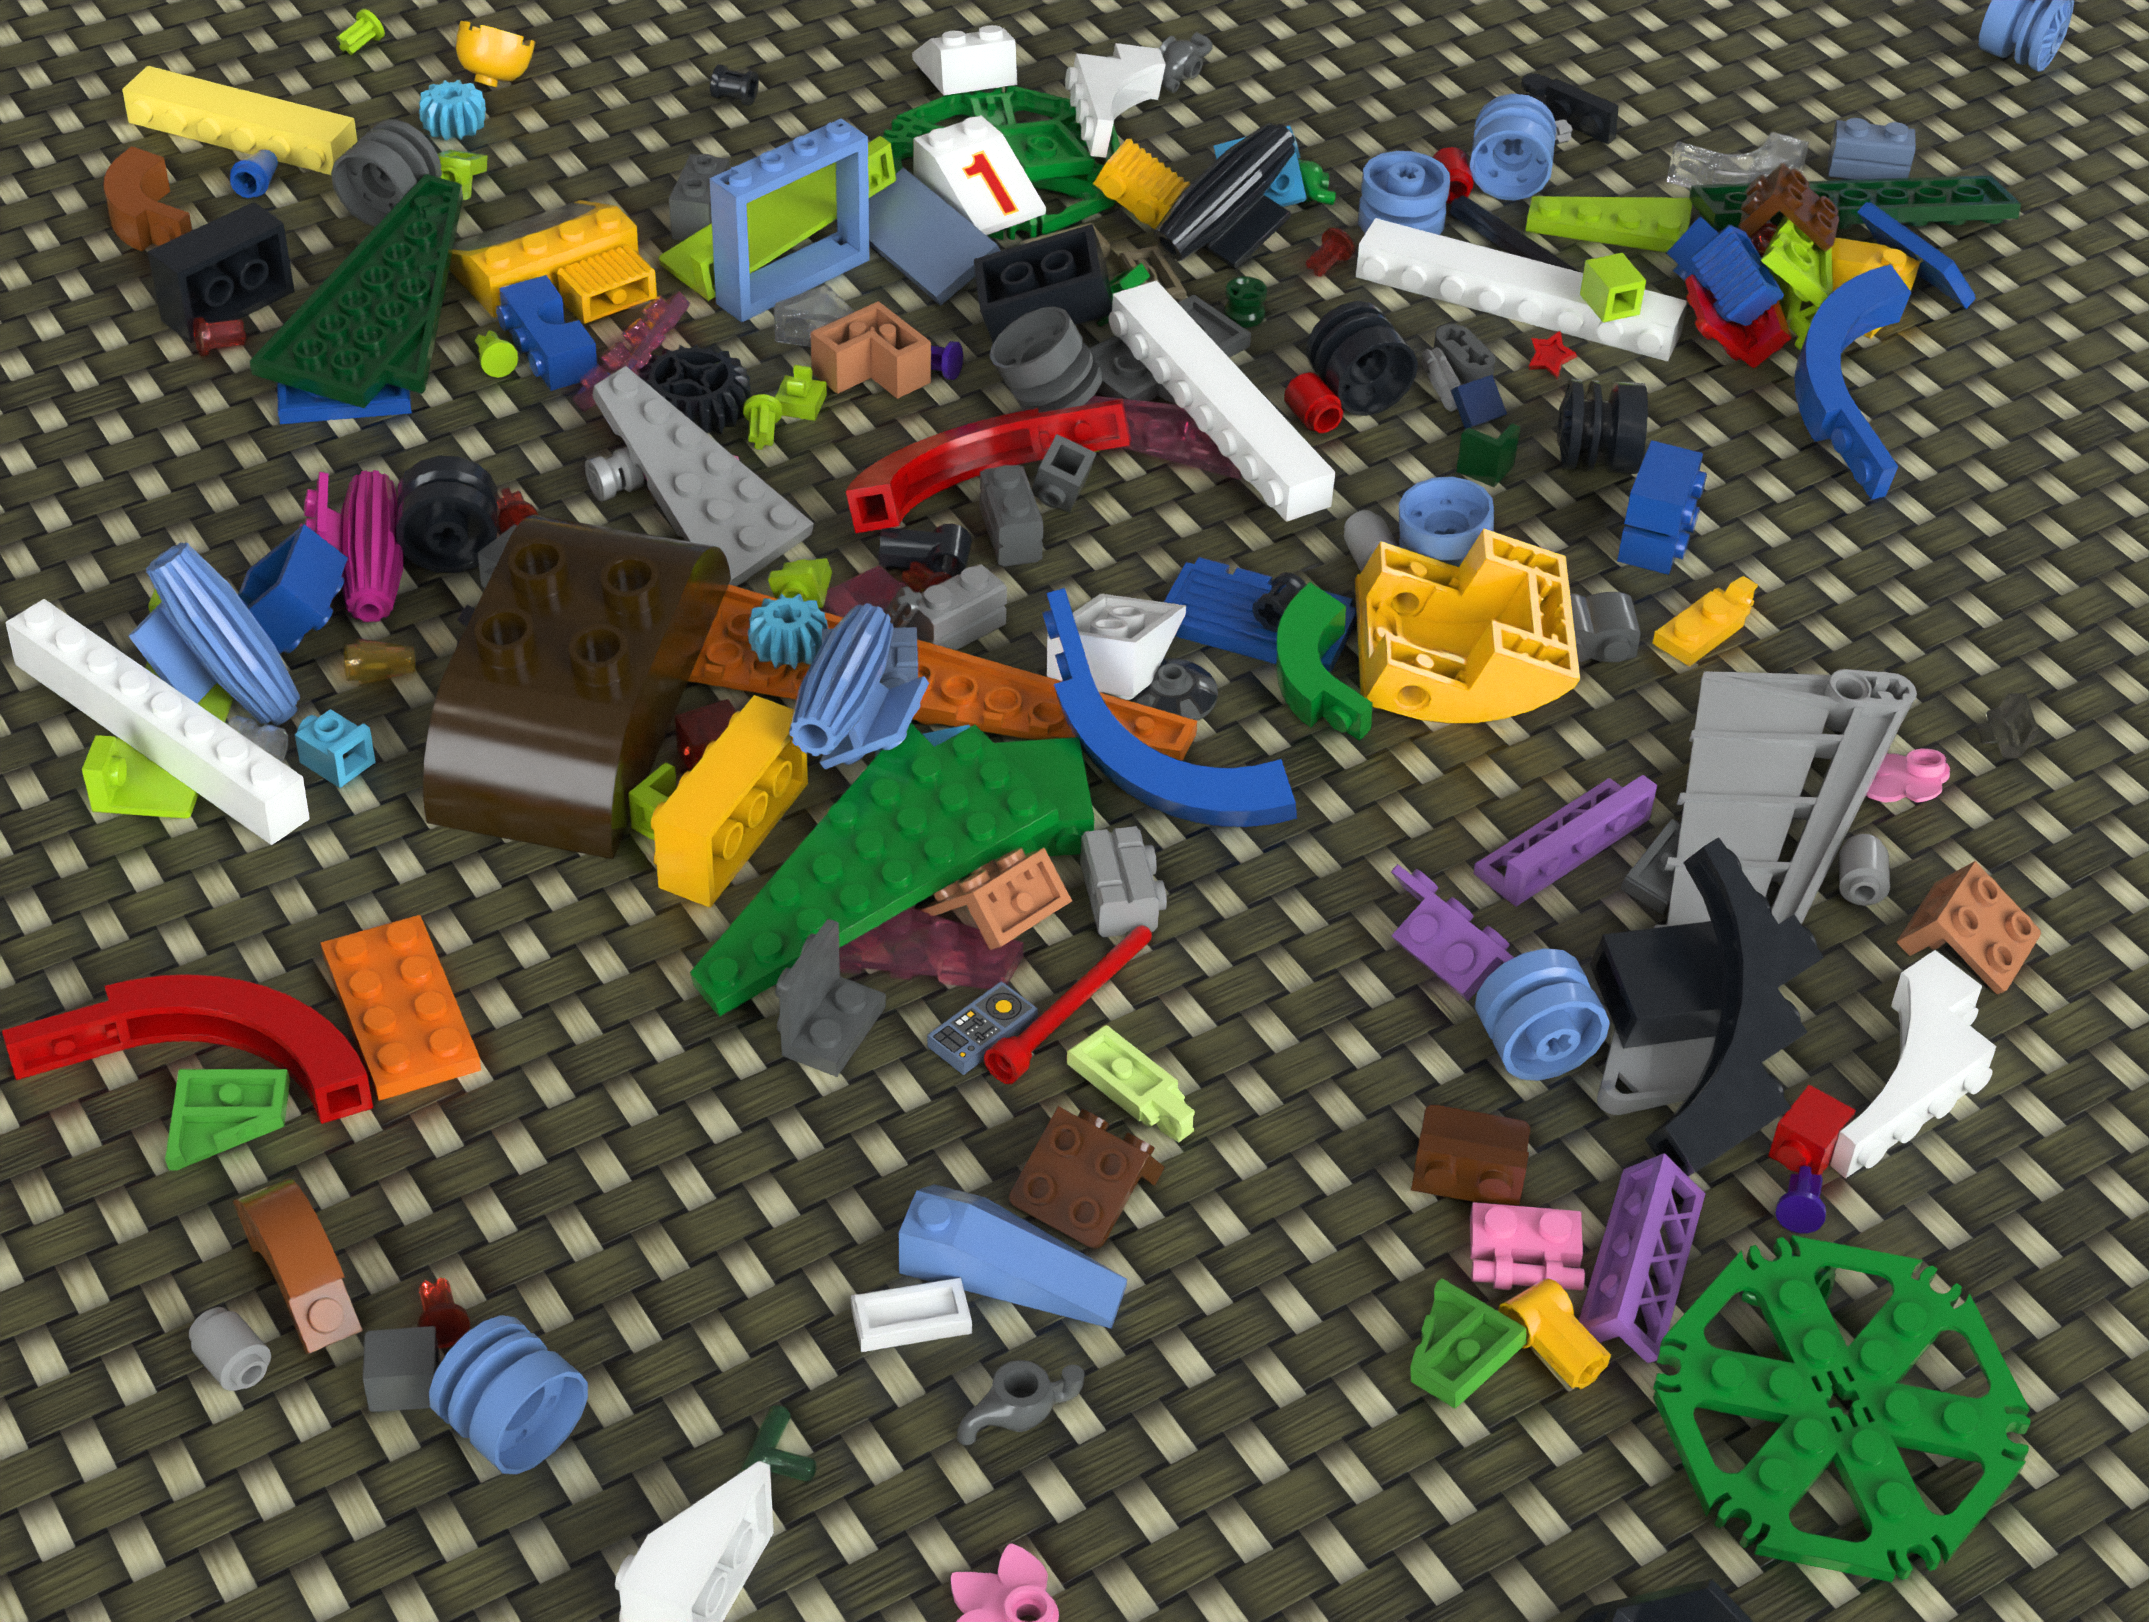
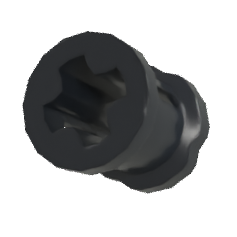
M718 64L712 73L710 94L717 99H721L724 96L741 100L743 105L751 106L758 92V74L755 71H748L747 73L728 70L727 66Z
M1283 572L1279 574L1272 582L1270 592L1263 594L1254 602L1252 611L1255 619L1265 629L1278 632L1279 623L1285 609L1292 599L1307 585L1305 581L1293 573Z

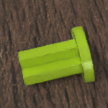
M361 9L357 12V21L336 37L340 43V49L343 52L347 51L350 56L371 39L379 41L385 36L381 22L367 9Z
M490 330L486 336L477 335L475 342L479 347V362L485 373L496 378L510 374L518 363V353L514 346L508 341L500 340L497 334Z
M759 394L751 396L745 401L743 407V414L749 421L748 442L754 443V449L763 450L764 445L772 446L774 444L775 423L782 417V404L778 399L770 395Z

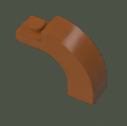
M131 146L112 162L104 176L103 185L112 228L123 242L139 251H143L152 243L160 246L192 231L189 212L158 202L170 192L164 157Z
M288 1178L234 1200V1206L252 1251H259L270 1267L305 1353H312L363 1331L342 1278L345 1276L331 1243L314 1209L297 1183Z

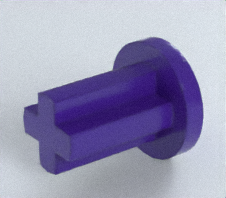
M950 341L946 347L931 346V370L942 371L945 379L955 380L959 376L963 365L962 345L959 342Z
M1800 1166L1799 1174H1791L1788 1193L1780 1197L1776 1206V1217L1779 1223L1789 1231L1801 1234L1817 1231L1824 1224L1826 1217V1208L1820 1199L1823 1178L1822 1175H1813L1809 1166Z

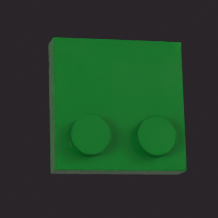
M1059 119L994 126L1005 137L1031 182H1038L1046 178L1092 174L1095 159L1090 156V153Z

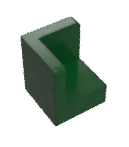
M1511 423L1497 439L1474 429L1466 428L1461 434L1456 472L1495 487L1515 464L1520 426Z

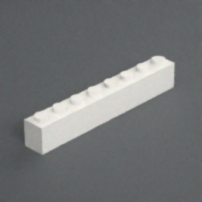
M1377 218L1374 219L1359 243L1356 277L1549 330L1557 332L1561 330V333L1664 361L1669 360L1682 333L1687 300L1644 290L1640 315L1603 323L1580 296L1583 273Z
M1157 280L1113 294L1112 312L1109 314V325L1113 334L1122 339L1131 349L1133 356L1149 369L1156 382L1162 384L1174 397L1177 405L1184 408L1195 420L1198 428L1214 441L1221 454L1232 461L1240 470L1243 478L1259 491L1269 507H1273L1286 522L1331 507L1335 471Z
M47 600L39 601L5 622L16 666L269 844L273 845L310 819L303 776Z

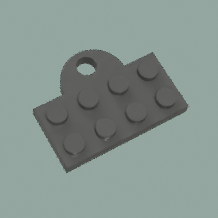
M1196 295L1178 302L1229 359L1250 347L1251 333ZM1114 335L1089 348L1103 371L1102 383L1097 391L1109 400L1123 399L1126 412L1157 396L1176 403L1168 390L1162 384L1156 382L1149 369L1133 356L1131 349L1120 337Z

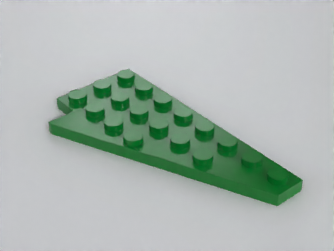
M910 723L906 731V738L893 749H882L690 971L693 986L720 1017L776 985L783 970L787 967L792 968L801 956V951L807 937L811 933L817 934L828 918L839 923L840 948L1060 822L1058 808L976 725L967 728L934 747Z

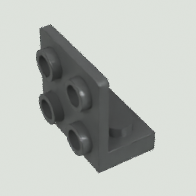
M829 918L817 934L811 933L807 937L801 951V956L792 968L787 967L783 970L777 981L775 994L779 998L780 1003L777 1031L781 1033L782 1056L838 1077L886 1008L885 993L840 977L839 923Z

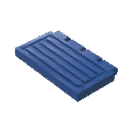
M1198 557L1195 564L1186 562L1164 601L1165 603L1186 605V615L1175 637L1276 664L1277 632L1265 629L1255 619L1252 611L1254 602L1263 594L1270 592L1272 577L1238 567L1232 575L1229 574V565ZM1324 591L1346 605L1345 633L1321 658L1323 666L1331 674L1356 624L1357 612L1356 608L1353 607V598Z

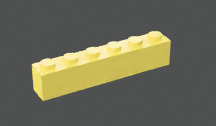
M147 66L122 89L128 122L131 124L251 155L266 149L276 155L278 162L331 175L334 162L357 143L355 120L352 117Z

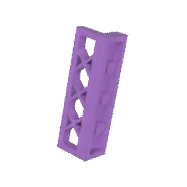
M1641 775L1624 787L1608 778L1475 863L1473 874L1517 907L1650 820L1657 785L1644 775ZM1500 866H1507L1505 877L1496 870Z
M1665 1153L1623 1169L1579 1318V1322L1599 1343L1619 1336L1647 1363L1657 1361L1662 1339L1668 1333L1705 1193ZM1672 1188L1684 1199L1680 1214H1678L1673 1199ZM1662 1225L1665 1226L1671 1245L1669 1254L1666 1253L1660 1234ZM1651 1265H1653L1659 1284L1657 1296L1654 1294L1648 1274ZM1639 1307L1642 1309L1647 1325V1335L1634 1323Z

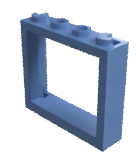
M842 118L709 178L716 304L741 323L869 261L868 136ZM836 162L837 232L749 273L746 203Z

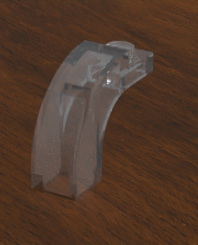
M1771 132L1763 146L1753 152L1746 154H1723L1678 141L1672 151L1667 182L1690 189L1691 185L1752 183L1761 174L1767 177L1781 163L1790 170L1796 169L1802 173L1809 142Z

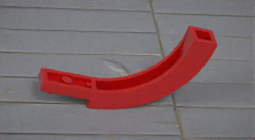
M1123 399L1040 413L1039 409L1036 408L1001 415L947 430L897 450L861 472L846 489L855 533L898 527L904 516L916 505L950 486L980 476V472L984 469L1043 460L1056 434L1091 451L1129 446L1131 438Z
M190 974L162 975L127 980L104 986L108 1001L2 1030L16 1080L142 1045L181 1041L206 1042L244 1050L267 1060L280 1069H287L289 1076L304 1090L311 1100L321 1124L373 1109L367 1072L357 1052L346 1037L329 1020L310 1006L267 986L244 980Z

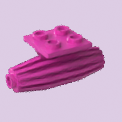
M373 470V472L361 471V474H356L349 483L341 513H338L327 507L329 473L319 472L316 490L307 489L303 515L310 518H306L305 525L348 557L341 575L345 579L342 592L348 613L351 612L352 617L355 619L359 618L363 622L381 621V618L388 617L390 611L393 610L403 573L402 548L396 541L397 493L393 480H390L387 474H381L377 470Z

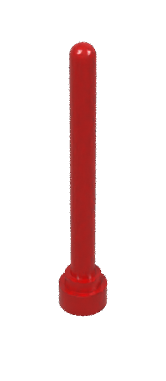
M1144 925L1134 928L1018 1037L1000 1038L984 1054V1062L988 1071L1005 1084H1013L1029 1069L1032 1051L1151 941V930Z

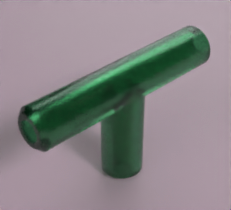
M773 1405L769 1408L738 1474L756 1462L761 1461L770 1465V1472L806 1482L813 1479L817 1467L815 1459L776 1449L791 1418L788 1409L781 1405Z

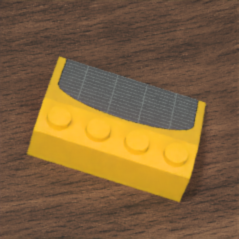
M579 200L454 243L449 270L493 318H496V307L501 305L499 292L501 287L547 275L559 292L557 271L560 267L565 269L568 264L572 265L575 262L580 264L582 259L587 261L589 257L595 258L597 254L602 256L604 251L608 252L611 249L616 251L619 246L624 248L626 244L630 245L639 254L637 226L615 205Z

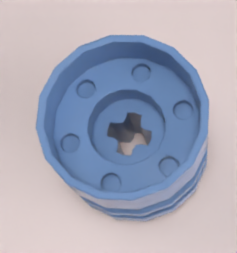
M1992 0L1982 23L1979 34V47L1982 51L2001 58L2008 57L2015 50L2014 59L2017 64L2025 65L2028 63L2030 69L2043 71L2056 55L2066 36L2073 13L2074 1Z
M1512 93L1496 97L1483 106L1476 117L1469 167L1474 182L1483 192L1497 199L1515 201L1529 198L1544 188L1551 177L1557 126L1552 112L1543 102L1529 95Z
M1456 477L1431 478L1416 483L1403 494L1399 502V547L1457 567L1460 566L1483 528L1494 532L1493 499L1483 487L1470 480Z
M504 1315L485 1320L464 1334L447 1352L434 1374L429 1389V1401L432 1410L447 1424H450L461 1437L470 1438V1443L503 1474H519L532 1469L555 1452L569 1437L580 1420L588 1399V1382L581 1373L556 1352L547 1351V1347L534 1333H530L518 1319Z

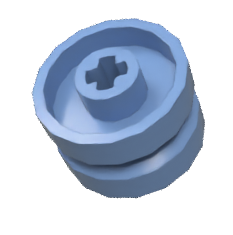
M1392 151L1379 154L1370 159L1363 168L1358 225L1366 234L1374 219L1377 218L1440 235L1445 225L1446 201L1448 200L1450 187L1449 171L1441 162L1431 156L1413 151Z
M1547 948L1523 953L1503 963L1486 978L1476 996V1012L1487 1034L1492 1039L1507 1072L1522 1080L1539 1081L1569 1072L1594 1055L1607 1038L1610 1021L1595 991L1591 989L1577 959L1564 950Z

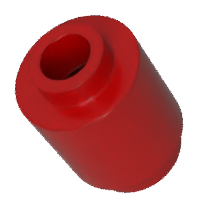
M1447 147L1439 150L1432 158L1441 162L1450 173L1449 195L1446 203L1451 204L1454 198L1458 199L1461 195L1468 197L1473 188L1469 159L1467 154L1459 148Z
M1311 372L1301 374L1293 378L1288 384L1284 393V401L1309 430L1327 433L1339 425L1343 417L1341 401L1317 374Z

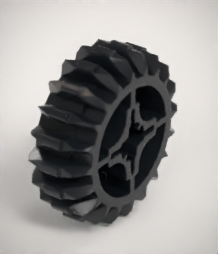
M696 344L693 348H684L679 345L678 350L674 351L663 349L662 356L651 355L649 363L640 365V372L637 374V376L707 434L709 432L722 434L724 426L736 427L737 419L745 417L743 414L744 403L751 397L747 369L741 366L740 359L731 358L729 351L717 353L714 346L702 349Z

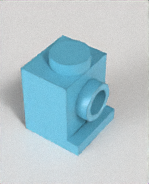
M331 709L319 718L315 715L307 716L300 723L295 734L299 762L339 788L376 763L370 727L364 723L357 726ZM343 754H348L349 756L343 760Z

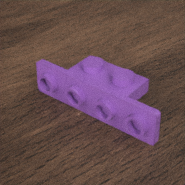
M1398 864L1393 868L1391 873L1401 886L1421 902L1392 934L1393 939L1469 1001L1491 973L1503 963L1515 958L1506 951L1510 944L1490 926L1487 925L1481 931L1470 922L1474 917L1473 914L1455 898L1451 897L1445 902L1435 894L1438 890L1437 885L1420 870L1415 869L1410 874Z

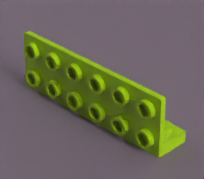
M881 136L868 143L869 198L896 181L891 143ZM836 162L746 203L749 273L758 270L837 219ZM711 223L658 257L659 263L663 268L707 301L716 297Z
M156 589L148 605L150 613L162 602ZM147 661L145 668L159 677ZM216 683L197 704L225 723L234 698ZM95 735L82 767L92 812L186 819L191 816L199 795L119 737L116 739L115 736Z

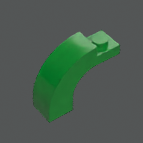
M1309 582L1289 603L1279 623L1276 653L1278 685L1289 708L1308 727L1312 728L1323 716L1335 730L1347 732L1360 741L1371 730L1373 702L1331 675L1321 662V658L1326 651L1345 633L1346 605Z

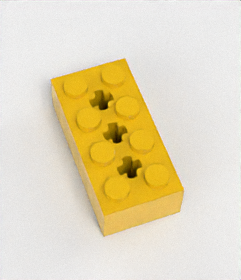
M754 695L741 711H736L732 715L728 727L716 741L713 740L708 744L703 757L692 771H687L683 774L677 789L668 800L658 804L651 818V828L654 830L655 838L654 864L657 866L658 888L711 908L808 785L807 753L802 752L798 745H794L792 742L793 737L789 734L794 709Z

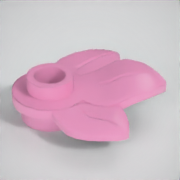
M1916 749L1909 752L1907 756L1886 754L1866 797L1879 802H1895L1907 797L1916 803L1937 797L1942 792V784L1950 777V767L1946 763L1945 755L1933 749Z
M1011 1543L1005 1548L1001 1556L998 1574L979 1572L952 1573V1595L956 1605L964 1613L956 1622H1025L1019 1620V1618L1025 1615H1031L1038 1619L1032 1622H1058V1607L1053 1598L1046 1592L1047 1570L1030 1552Z

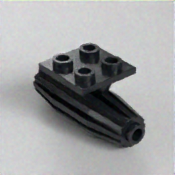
M1267 123L1227 149L1181 193L1158 224L1153 233L1159 246L1173 259H1177V261H1182L1200 248H1204L1236 270L1291 217L1290 211L1264 195L1295 153V147L1292 145L1295 142V138L1290 130L1282 124L1272 125V123Z

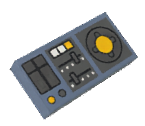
M1001 981L927 1035V1047L961 1074L965 1075L984 1061L985 1052L1000 1038L1017 1036L1038 1018V1008Z

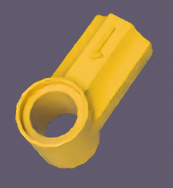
M1543 1279L1500 1305L1499 1312L1526 1327L1527 1344L1522 1348L1525 1349L1532 1346L1571 1388L1578 1387L1581 1390L1595 1382L1599 1374L1608 1367L1611 1354L1574 1317V1309L1568 1294L1555 1280Z

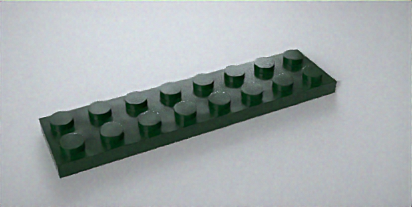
M1991 175L1808 181L1811 190L1819 197H1827L1837 207L1839 216L1837 229H1848L1852 227V224H1864L1857 212L1866 202H1871L1899 223H1906L1911 226H1925L1928 222L1942 221L1950 225H1962L1966 220H1980L1989 224H1999L2003 222V219H2018L2021 203ZM1751 183L1691 185L1689 198L1695 208L1716 231L1721 232L1728 225L1740 228L1739 222L1743 212L1741 206L1747 199L1745 191ZM1779 210L1758 231H1774L1779 226L1784 214Z

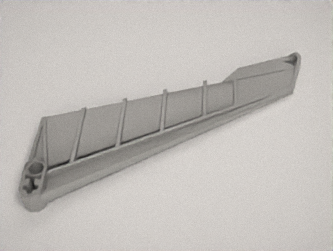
M1841 669L1832 675L1704 671L1700 681L1695 727L1689 737V742H1692L1686 790L1685 793H1680L1677 800V805H1683L1676 858L1668 857L1664 870L1674 871L1667 924L1655 925L1654 928L1711 921L1703 897L1683 862L1718 837L1726 848L1736 854L1740 860L1743 873L1754 889L1764 897L1771 881L1782 882L1771 907L1772 915L1778 924L1793 914L1802 924L1902 722L1916 698V688L1910 680L1896 673ZM1825 726L1830 730L1842 732V734H1822ZM1813 757L1831 759L1817 796L1800 797ZM1792 818L1807 820L1790 862H1777ZM1614 1028L1598 1091V1106L1609 1114L1622 1115L1684 1101L1697 1085L1712 1053L1716 1036L1623 1049L1617 1031ZM1617 1078L1633 1093L1622 1094L1616 1091Z

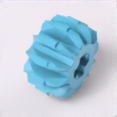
M444 80L443 84L429 85V90L421 92V100L419 102L420 121L423 124V129L428 130L432 137L443 136L444 140L457 137L461 140L464 135H476V130L484 127V120L486 118L485 99L482 96V91L475 89L474 84H462L460 80L448 83Z
M781 593L779 599L775 601L763 598L761 607L752 609L751 617L749 618L748 642L751 644V650L755 651L758 655L759 662L772 661L775 669L783 664H789L794 670L799 662L812 664L822 645V629H828L825 612L818 609L817 601L810 600L804 602L801 594L796 595L794 598H786Z

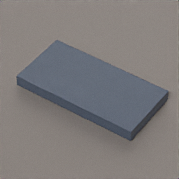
M903 167L895 174L896 181L869 198V245L941 306L976 276L973 259L999 252L1000 249L993 240Z

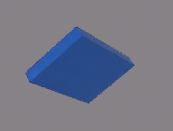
M1866 202L1859 209L1858 215L1878 244L1901 250L1907 256L1920 261L1917 271L1920 277L1965 309L1976 299L1975 294L1952 259L1871 202Z
M277 382L280 424L412 413L410 390L391 384H386L365 408H361Z

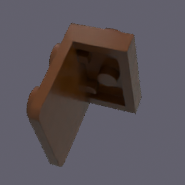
M1781 163L1767 177L1761 174L1748 186L1745 191L1747 199L1741 206L1743 212L1739 227L1749 237L1780 210L1822 250L1828 251L1833 246L1839 223L1838 209L1830 199L1825 196L1819 197L1811 190L1807 179L1798 170H1790Z
M1441 1105L1428 1106L1424 1113L1411 1190L1477 1203L1519 1206L1529 1152H1527L1530 1136L1529 1124L1519 1119Z
M1058 1106L1012 1188L1009 1200L1013 1206L1089 1248L1098 1249L1105 1243L1139 1179L1155 1186L1165 1167L1151 1156L1155 1148L1142 1139L1126 1133L1124 1139L1121 1140L1106 1132L1110 1124L1091 1112L1081 1109L1079 1115L1076 1116Z

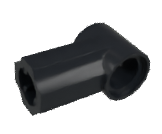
M952 523L940 525L933 532L896 528L882 529L879 565L881 567L927 571L934 580L944 582L956 575H960L966 569L972 544L971 535L962 526Z

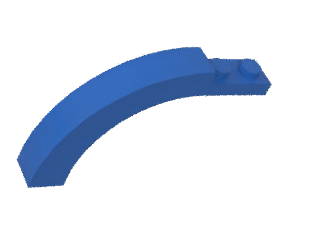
M1891 264L1872 269L1850 279L1832 292L1820 305L1812 319L1801 348L1794 378L1798 408L1814 442L1826 439L1831 440L1835 451L1840 453L1852 471L1855 480L1861 484L1871 500L1887 495L1898 465L1850 396L1843 379L1840 357L1848 345L1865 333L1879 327L1900 322L1911 291Z
M1065 588L1046 593L1051 610L1042 612L1050 640L1060 638L1064 651L1055 654L1063 680L1054 684L1060 706L1073 735L1079 738L1081 748L1109 780L1127 794L1149 807L1173 817L1195 823L1221 827H1252L1297 819L1296 802L1282 759L1238 768L1200 766L1164 755L1132 735L1115 718L1096 688Z

